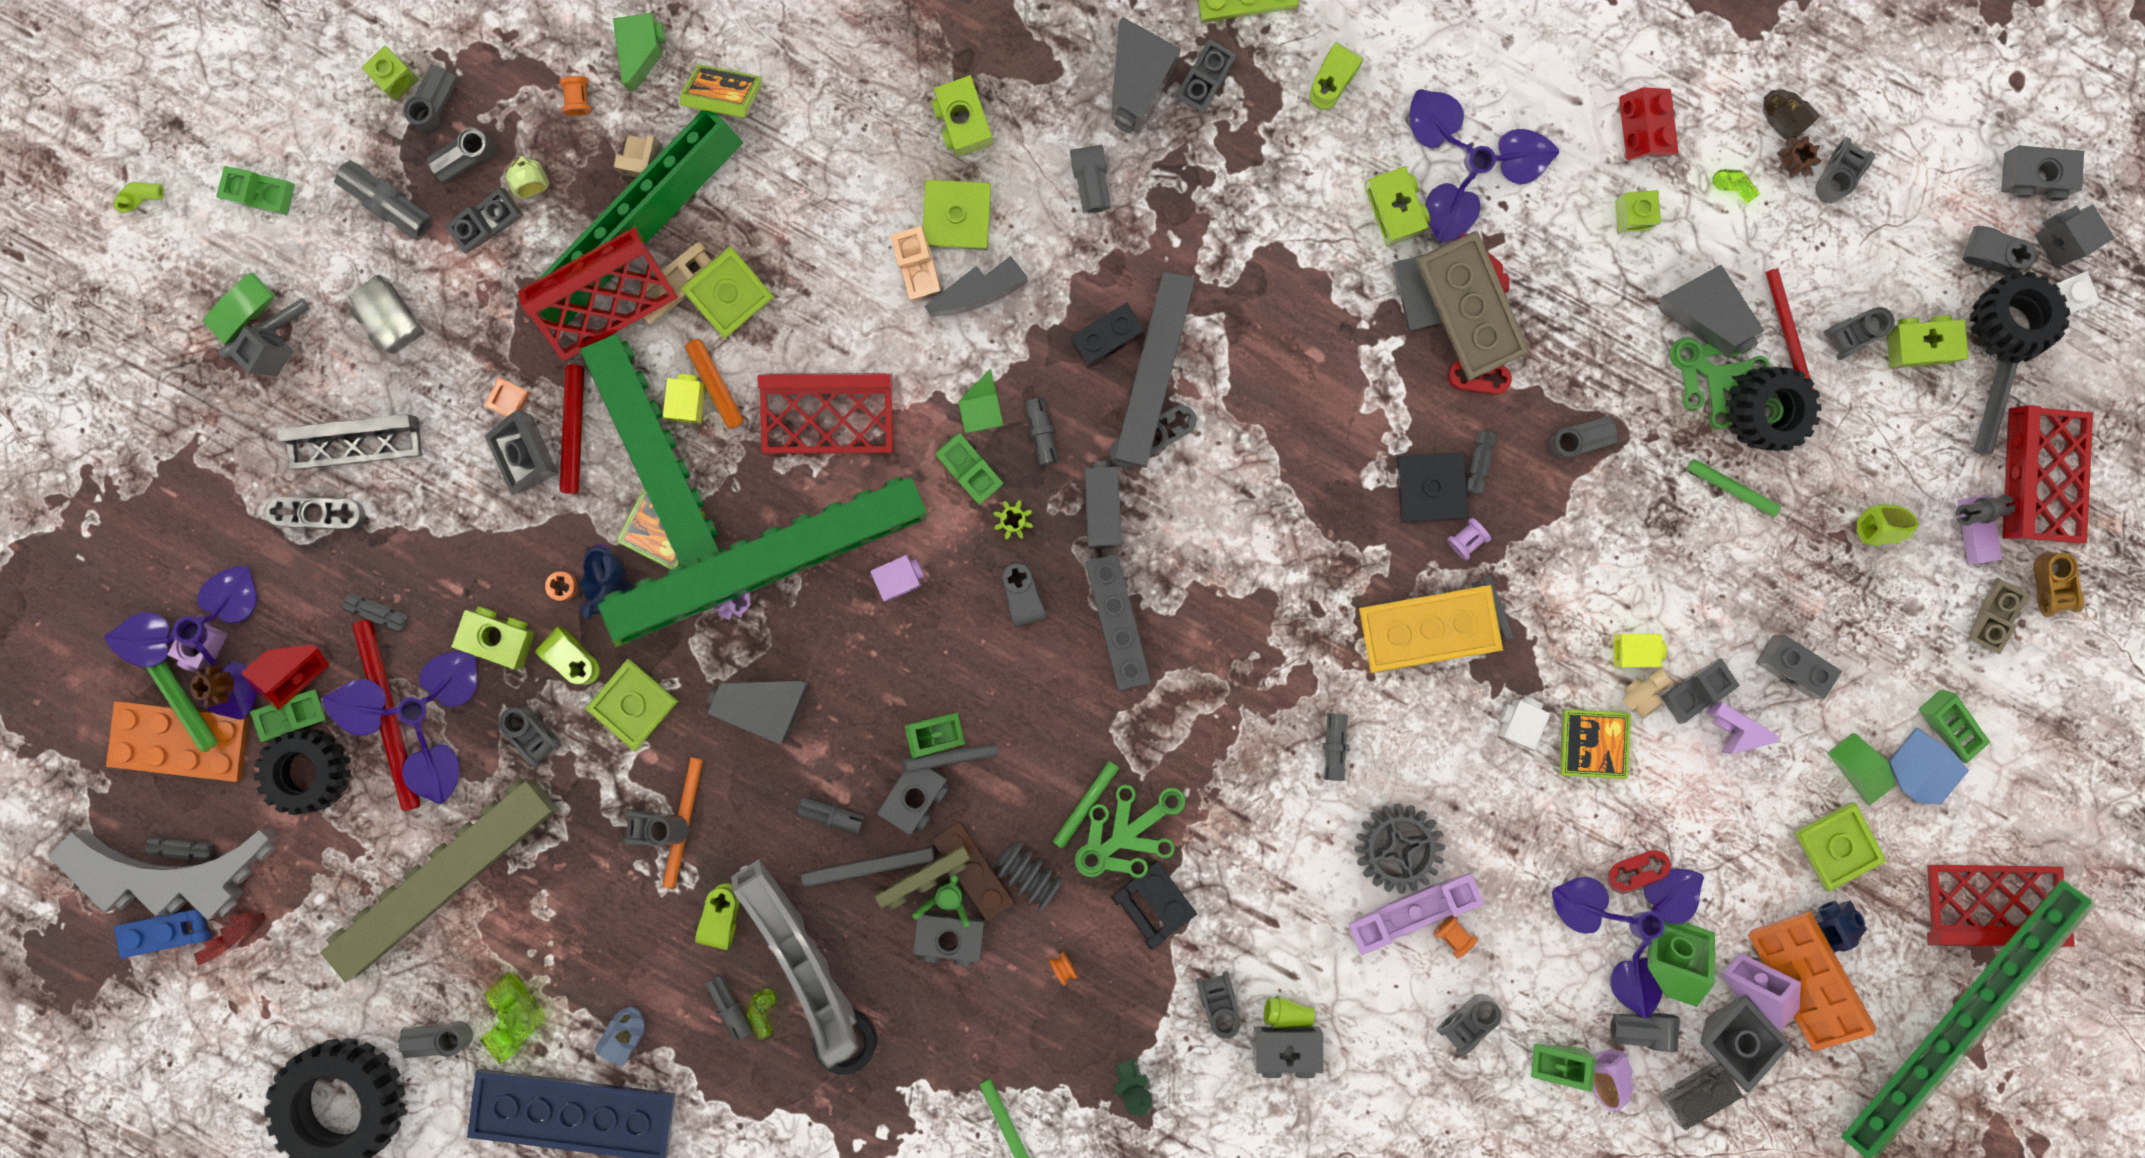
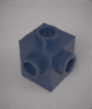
M1851 900L1839 904L1836 901H1830L1818 908L1819 913L1814 918L1833 952H1845L1859 945L1858 940L1867 928L1862 914L1855 909Z

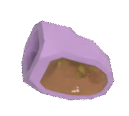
M1607 1050L1595 1056L1593 1091L1601 1104L1608 1110L1619 1111L1630 1101L1633 1090L1631 1081L1633 1071L1626 1054L1622 1050Z

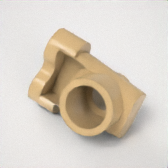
M1662 668L1650 675V678L1644 683L1641 679H1637L1624 690L1627 696L1622 700L1632 712L1636 710L1642 719L1663 705L1664 702L1657 694L1674 684Z

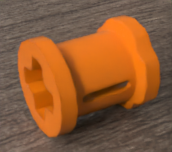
M583 76L561 78L559 82L560 87L563 88L565 104L562 107V114L566 116H585L591 114L592 107L588 105L586 87L589 86L588 78Z
M1451 915L1441 922L1433 933L1437 939L1442 938L1453 950V955L1459 959L1474 947L1478 938L1474 934L1470 935L1457 922V916Z

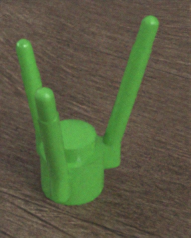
M953 875L949 881L941 883L936 891V895L931 896L913 914V919L917 920L931 907L938 904L941 909L946 911L955 909L963 926L968 927L969 921L964 909L965 906L961 903L962 889L957 884L958 877Z

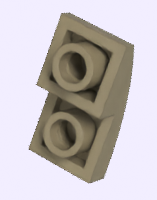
M1997 577L1979 609L1968 638L2000 654L2017 627L2013 622L2031 594Z

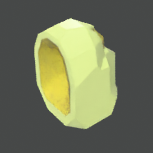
M523 156L511 164L505 176L513 195L519 199L531 198L544 192L549 186L548 178L541 164L538 161L527 159Z

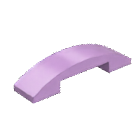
M1467 873L1386 904L1350 922L1348 926L1361 955L1391 944L1392 940L1451 915L1454 917L1485 903L1472 874Z

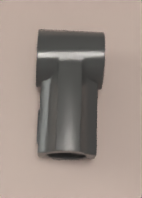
M430 65L415 96L409 98L403 107L406 120L420 133L432 134L440 128L442 123L441 114L459 81L458 77L442 67ZM428 109L427 117L418 121V114Z
M467 128L459 134L457 140L428 157V165L441 183L446 184L474 165L490 161L495 156L496 143L488 134L476 128ZM481 138V149L473 153V142Z
M1103 145L1071 149L1070 156L1074 179H1077L1082 212L1098 213L1110 209V198L1105 178L1107 168Z
M1606 416L1576 426L1563 428L1550 435L1546 443L1547 451L1554 459L1565 460L1579 454L1618 443V432L1615 423L1611 420L1610 416ZM1562 435L1566 436L1571 442L1569 452L1564 451L1560 446L1559 441Z
M1613 1013L1610 1022L1611 1042L1614 1044L1647 1046V1048L1656 1051L1677 1052L1680 1017L1672 1014L1652 1013L1648 1018H1643L1638 1015Z
M454 1021L442 1025L403 1028L398 1040L399 1052L402 1053L403 1058L435 1055L451 1057L470 1045L473 1039V1032L471 1027L463 1021ZM448 1032L456 1035L458 1040L457 1046L450 1043Z

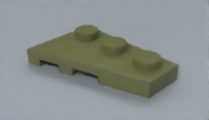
M962 845L933 860V862H929L922 867L923 870L910 872L899 878L889 889L884 886L876 890L875 899L881 909L888 905L890 910L908 901L906 897L908 893L916 889L920 893L925 892L938 884L935 878L946 872L951 877L967 868L965 862L970 857Z

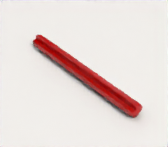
M368 620L357 621L353 623L352 628L366 680L378 684L384 691L386 703L383 709H392L395 706L373 624ZM397 714L380 715L381 725L379 729L400 808L402 811L416 809L420 807L419 796L406 786L402 776V768L408 755Z

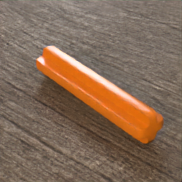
M699 338L688 342L685 345V349L726 427L730 430L739 427L744 423V419L703 342Z

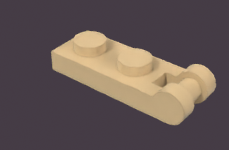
M701 242L691 246L662 270L677 293L678 298L643 317L649 325L652 326L687 297L680 287L712 261L707 256V249ZM692 262H696L700 266V269L694 274L688 268ZM648 282L645 296L656 299L666 293L662 285ZM640 289L636 291L634 294L639 295ZM630 301V302L633 304V306L635 307L636 302Z

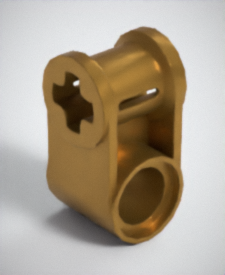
M2068 553L2040 554L2033 564L2038 592L2037 603L2040 612L2045 617H2051L2056 612L2071 610L2074 613L2082 611L2084 608V595L2080 586L2076 559ZM2055 560L2059 564L2057 574H2054L2052 571V565Z

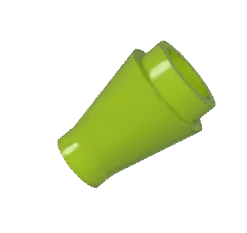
M1278 995L1275 998L1269 997L1264 1006V1023L1271 1025L1273 1029L1311 1028L1314 1024L1315 1010L1313 1007L1301 1005Z

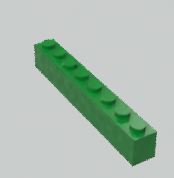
M701 110L537 280L633 227H636L644 244H646L743 144L742 140L717 114ZM607 274L601 277L598 287L603 288L615 275ZM578 290L572 293L569 303L586 306L590 292ZM549 306L538 313L548 321L557 322L561 309ZM567 310L563 324H568L579 312Z
M614 334L581 348L582 357L679 564L686 565L688 568L698 564V559L706 554L717 552L720 555L725 553L726 550L724 548L718 550L713 540L718 534L711 519L704 520L699 508L704 507V504L697 489L695 488L690 491L685 480L690 477V474L683 459L678 461L675 459L671 449L675 448L676 444L669 429L662 431L658 419L663 417L655 399L648 401L644 390L649 388L641 370L635 372L630 360L635 359L628 341L621 342L618 335Z

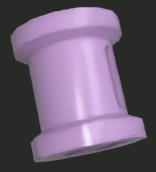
M1474 518L1468 520V526L1455 537L1450 536L1447 538L1450 547L1464 561L1470 559L1469 554L1483 542L1488 543L1491 541L1489 533Z

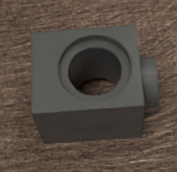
M244 327L228 354L247 373L278 376L292 354L293 349L272 330Z

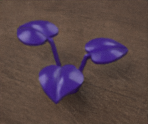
M1419 89L1413 96L1409 110L1410 127L1416 140L1423 146L1436 148L1446 138L1449 143L1466 151L1464 166L1469 174L1461 183L1459 189L1450 183L1441 184L1432 189L1425 202L1430 216L1429 225L1437 241L1445 242L1457 238L1460 234H1464L1473 226L1479 216L1481 208L1479 197L1473 192L1465 191V188L1475 179L1476 175L1489 172L1496 162L1502 161L1501 172L1507 180L1515 184H1527L1540 177L1560 151L1548 138L1527 129H1514L1502 135L1498 141V149L1501 155H1495L1494 151L1487 146L1473 148L1470 144L1467 145L1451 136V134L1459 131L1463 125L1464 112L1460 103L1446 93Z
M248 566L232 567L214 575L203 584L199 591L197 602L201 609L211 613L209 616H199L197 619L182 617L174 624L173 631L170 633V627L164 618L152 612H143L126 619L117 628L107 633L104 639L115 654L126 662L138 667H154L163 663L168 657L169 650L167 644H172L176 639L186 647L197 648L211 666L219 665L203 645L208 635L204 624L214 621L217 616L226 623H238L253 613L257 603V592L251 570ZM232 662L223 669L221 668V672L231 673L235 689L228 696L229 702L205 708L220 716L238 720L246 718L252 710L257 696V692L254 691L241 674L247 666L240 662Z
M454 651L433 658L423 667L419 677L421 687L431 692V694L421 699L415 697L406 698L400 702L398 707H393L392 709H383L386 703L385 693L378 684L369 680L351 681L323 697L322 701L330 718L340 728L354 735L363 736L375 733L381 725L380 715L397 714L404 725L414 727L423 752H415L406 759L402 768V776L406 786L415 794L437 804H443L451 796L459 777L457 756L446 745H437L429 750L420 725L427 716L425 705L435 697H437L442 705L447 707L460 706L471 699L477 686L476 656L463 651Z
M1670 869L1665 879L1644 888L1646 900L1654 905L1650 912H1639L1632 917L1605 912L1604 910L1609 904L1608 893L1605 887L1593 878H1575L1556 886L1552 891L1553 905L1558 916L1573 931L1584 934L1595 933L1600 928L1603 917L1629 923L1631 933L1636 938L1642 939L1641 944L1632 956L1633 962L1627 960L1619 962L1614 967L1610 976V986L1614 996L1620 1003L1640 1017L1648 1018L1655 1011L1663 991L1648 968V958L1639 960V957L1645 948L1651 945V939H1656L1663 934L1665 928L1664 921L1670 924H1682L1694 916L1699 905L1704 876L1692 870Z

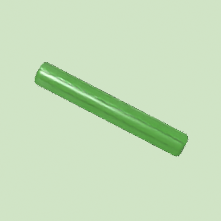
M166 661L154 667H147L146 669L198 749L202 752H207L215 747L217 739Z

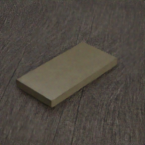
M1478 231L1469 233L1414 259L1467 380L1470 381L1530 353Z

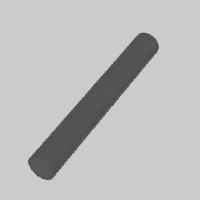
M301 298L254 328L275 331L309 310V305ZM236 339L218 350L223 360L227 361L232 358L228 353Z
M996 743L905 759L902 760V769L904 773L994 757L998 756V746Z

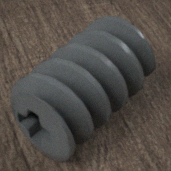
M1018 841L1009 845L993 862L989 870L1000 866L997 877L1001 879L1009 874L1011 877L1007 886L1010 888L1019 883L1020 888L1017 895L1020 897L1029 892L1030 897L1027 904L1030 906L1039 901L1040 905L1037 913H1039L1059 891L1062 878L1058 876L1049 880L1052 869L1049 867L1040 872L1043 861L1039 858L1030 863L1033 852L1027 850L1020 854L1023 843Z

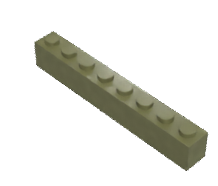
M519 779L505 790L508 795L500 803L496 800L489 803L479 812L482 817L477 822L472 824L469 821L454 833L457 838L448 846L444 842L436 847L428 855L431 858L429 862L423 867L417 864L403 875V878L406 880L397 888L394 885L390 886L377 897L380 902L375 907L370 909L367 906L352 918L354 924L346 931L342 927L326 939L329 945L320 953L345 983L362 974L559 809L535 779L525 782Z

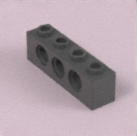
M1118 554L1085 562L1118 691L1151 683Z

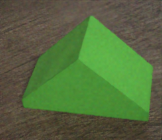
M958 712L905 725L912 758L965 745Z
M1852 733L1827 752L1869 806L1896 786L1889 762L1856 733Z
M1534 1044L1531 1077L1590 1092L1593 1091L1596 1057L1585 1048Z

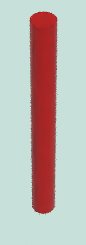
M1779 269L1766 271L1765 274L1793 369L1803 372L1805 374L1804 378H1810Z

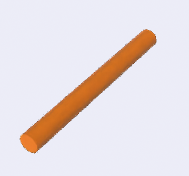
M690 757L678 815L686 820L688 828L703 764V759ZM686 839L680 844L671 845L662 887L675 889Z

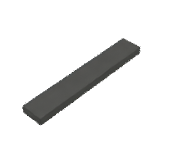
M1163 271L1115 454V461L1144 468L1148 467L1195 278Z

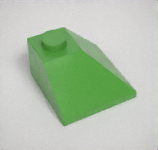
M1664 921L1665 928L1663 934L1656 939H1651V945L1648 946V968L1666 997L1697 1007L1714 986L1715 933L1688 923L1670 924Z

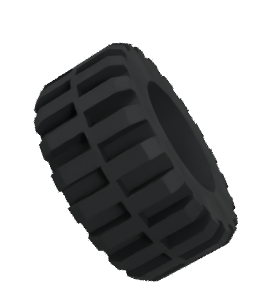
M336 1038L321 1044L318 1043L288 1060L286 1066L279 1069L273 1077L275 1084L268 1087L266 1099L271 1100V1103L264 1107V1117L270 1118L271 1124L266 1129L269 1137L275 1135L278 1143L274 1147L279 1153L285 1151L290 1155L288 1158H372L391 1142V1137L398 1132L401 1126L398 1118L404 1115L406 1106L405 1103H400V1098L406 1095L404 1085H398L396 1078L401 1075L397 1067L391 1070L387 1065L390 1058L384 1052L379 1055L373 1053L375 1046L367 1042L358 1046L357 1039L346 1038L340 1042ZM326 1076L334 1077L344 1081L354 1090L361 1107L360 1121L354 1132L350 1134L334 1133L322 1126L312 1110L311 1094L318 1079Z

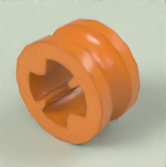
M555 572L547 578L545 590L550 598L556 601H567L576 595L578 582L568 572ZM560 577H564V583L569 585V590L562 591V596L559 595V589L554 588L555 581L561 582Z
M1064 951L1060 953L1058 959L1051 958L1049 960L1063 986L1068 984L1067 980L1069 978L1074 980L1078 978L1072 963Z

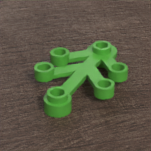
M1681 338L1673 343L1669 356L1672 364L1682 370L1686 392L1682 397V404L1688 410H1696L1703 406L1705 397L1698 387L1697 371L1707 377L1712 413L1708 418L1709 424L1712 428L1718 430L1726 428L1730 425L1731 421H1726L1725 414L1729 412L1725 407L1724 390L1729 393L1732 386H1738L1737 381L1732 377L1747 375V371L1754 369L1753 364L1755 361L1761 362L1763 367H1770L1769 361L1763 356H1756L1749 361L1715 366L1705 358L1720 354L1732 358L1739 355L1740 352L1737 351L1727 356L1710 344L1701 345L1693 338ZM1682 349H1687L1690 352L1689 360H1684L1681 357ZM1690 394L1697 396L1698 403L1696 406L1689 403L1688 398ZM1769 397L1766 407L1770 410V416L1766 419L1769 424H1772L1781 419L1783 406L1776 398ZM1717 413L1724 416L1725 421L1723 425L1717 424L1715 420Z
M1130 785L1120 786L1116 791L1118 805L1113 836L1102 845L1103 824L1109 819V811L1102 804L1094 805L1089 811L1091 825L1088 844L1081 847L1075 856V865L1078 871L1086 877H1097L1105 870L1129 873L1137 879L1143 878L1148 872V865L1143 859L1135 858L1127 861L1109 857L1120 848L1157 854L1162 859L1170 858L1175 851L1171 840L1163 838L1157 841L1136 836L1166 814L1171 816L1179 814L1185 806L1183 793L1175 788L1164 790L1160 794L1159 803L1128 825L1130 807L1135 801L1136 793ZM1123 789H1129L1132 792V798L1129 801L1120 799L1119 795ZM1170 796L1178 799V805L1173 809L1168 808L1165 804L1166 799ZM1098 808L1105 811V818L1100 821L1093 818V812ZM1166 842L1170 844L1171 851L1169 854L1162 855L1158 851L1161 843ZM1093 854L1097 856L1098 863L1096 866L1089 867L1086 865L1085 860L1088 855ZM1135 862H1141L1144 865L1142 874L1136 875L1132 872V865Z

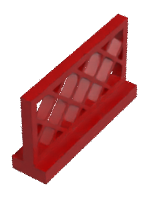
M636 227L518 291L521 307L527 316H531L562 361L580 353L581 348L607 338L678 298L677 293L644 244ZM641 255L644 256L648 263L645 274L627 271L630 261ZM652 270L656 276H651ZM607 274L619 276L616 290L598 287L600 278ZM625 278L642 281L639 295L622 292ZM648 282L662 285L666 290L665 294L656 299L645 296ZM578 290L590 292L587 306L569 303L571 294ZM596 294L613 297L610 311L592 308ZM619 299L636 302L634 311L628 314L617 313L616 308ZM549 306L561 309L557 322L543 320L538 312ZM567 310L584 313L581 327L563 324ZM590 315L607 318L605 327L599 330L586 328ZM565 331L578 334L576 343L563 349L558 341L560 332Z
M769 373L757 375L758 388H760L761 453H893V373ZM768 394H781L790 403L778 417L768 408ZM788 394L800 395L795 400H793ZM805 394H814L823 403L811 417L797 404ZM820 394H832V395L830 396V398H829L828 400H826V399H825L824 397H822ZM838 394H847L856 403L844 417L830 404ZM853 394L865 395L860 400H858ZM871 394H885V408L875 416L863 402ZM793 407L807 420L796 433L781 421ZM825 407L840 420L828 433L814 421ZM858 407L873 420L861 433L846 420ZM884 414L885 425L879 420ZM768 415L774 420L770 426ZM842 423L857 436L848 446H840L831 437ZM876 423L886 433V445L873 446L863 435ZM776 424L791 436L783 446H769V432ZM809 424L824 436L816 446H807L798 437ZM860 439L866 446L853 445ZM795 440L800 446L788 445ZM828 440L833 446L821 445Z
M2034 405L2009 408L2004 495H2009L2014 499V502L2006 503V506L2015 505L2016 507L2011 515L2003 516L2002 539L2087 543L2093 412L2049 409ZM2040 416H2046L2054 426L2046 435L2040 430ZM2072 419H2081L2080 434L2074 438L2065 426ZM2058 433L2068 443L2060 453L2049 442ZM2042 448L2053 459L2044 468L2038 463L2039 451ZM2072 450L2079 457V465L2075 470H2072L2064 460ZM2057 465L2066 475V478L2058 486L2048 475ZM2041 480L2051 491L2043 501L2037 496V484ZM2071 483L2077 489V499L2072 504L2062 493ZM2055 498L2065 509L2056 519L2046 508ZM2041 514L2049 523V526L2042 533H2035V520ZM2069 516L2076 522L2075 536L2068 535L2061 526Z
M1927 865L1931 932H1927L1928 946L2005 947L2048 897L2034 882L2042 874H2053V885L2055 888L2064 879L2063 867ZM1938 872H1948L1958 881L1948 894L1939 886ZM1958 872L1968 873L1964 877H1962ZM1975 873H1982L1991 882L1981 894L1968 882ZM1992 873L2000 874L1997 877H1995ZM2009 873H2014L2024 882L2015 894L2010 892L2001 883ZM2024 873H2032L2033 875L2028 878ZM1962 887L1976 898L1966 911L1953 899ZM1995 888H1998L2009 899L1999 911L1986 900ZM2029 888L2042 899L2032 912L2019 900ZM1947 903L1961 915L1952 925L1941 924V910ZM1980 904L1994 916L1985 926L1980 925L1970 916ZM2013 905L2027 916L2019 926H2013L2003 916ZM1966 920L1970 925L1961 924ZM1998 921H2000L2004 926H1994V925H1995ZM2074 933L2070 935L2060 948L2075 947Z

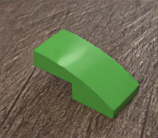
M224 166L216 197L287 216L295 184L282 179L262 176L252 171Z
M254 272L249 273L216 303L202 321L223 344H228L238 337L250 320L259 319L275 298V295Z
M959 432L934 453L978 505L1004 484Z
M316 689L295 695L280 710H277L273 705H268L250 711L260 743L270 741L274 737H281L283 733L299 731L326 721Z

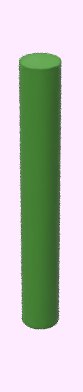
M1694 458L1687 467L1688 471L1773 517L1781 509V506Z
M1111 761L1107 762L1052 841L1062 849L1066 846L1119 770L1117 765Z
M991 1078L981 1081L979 1086L1014 1158H1029Z

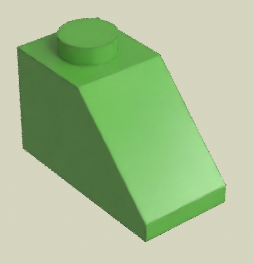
M652 13L613 18L621 80L629 92L636 91L663 55L661 43H666L663 23H658Z

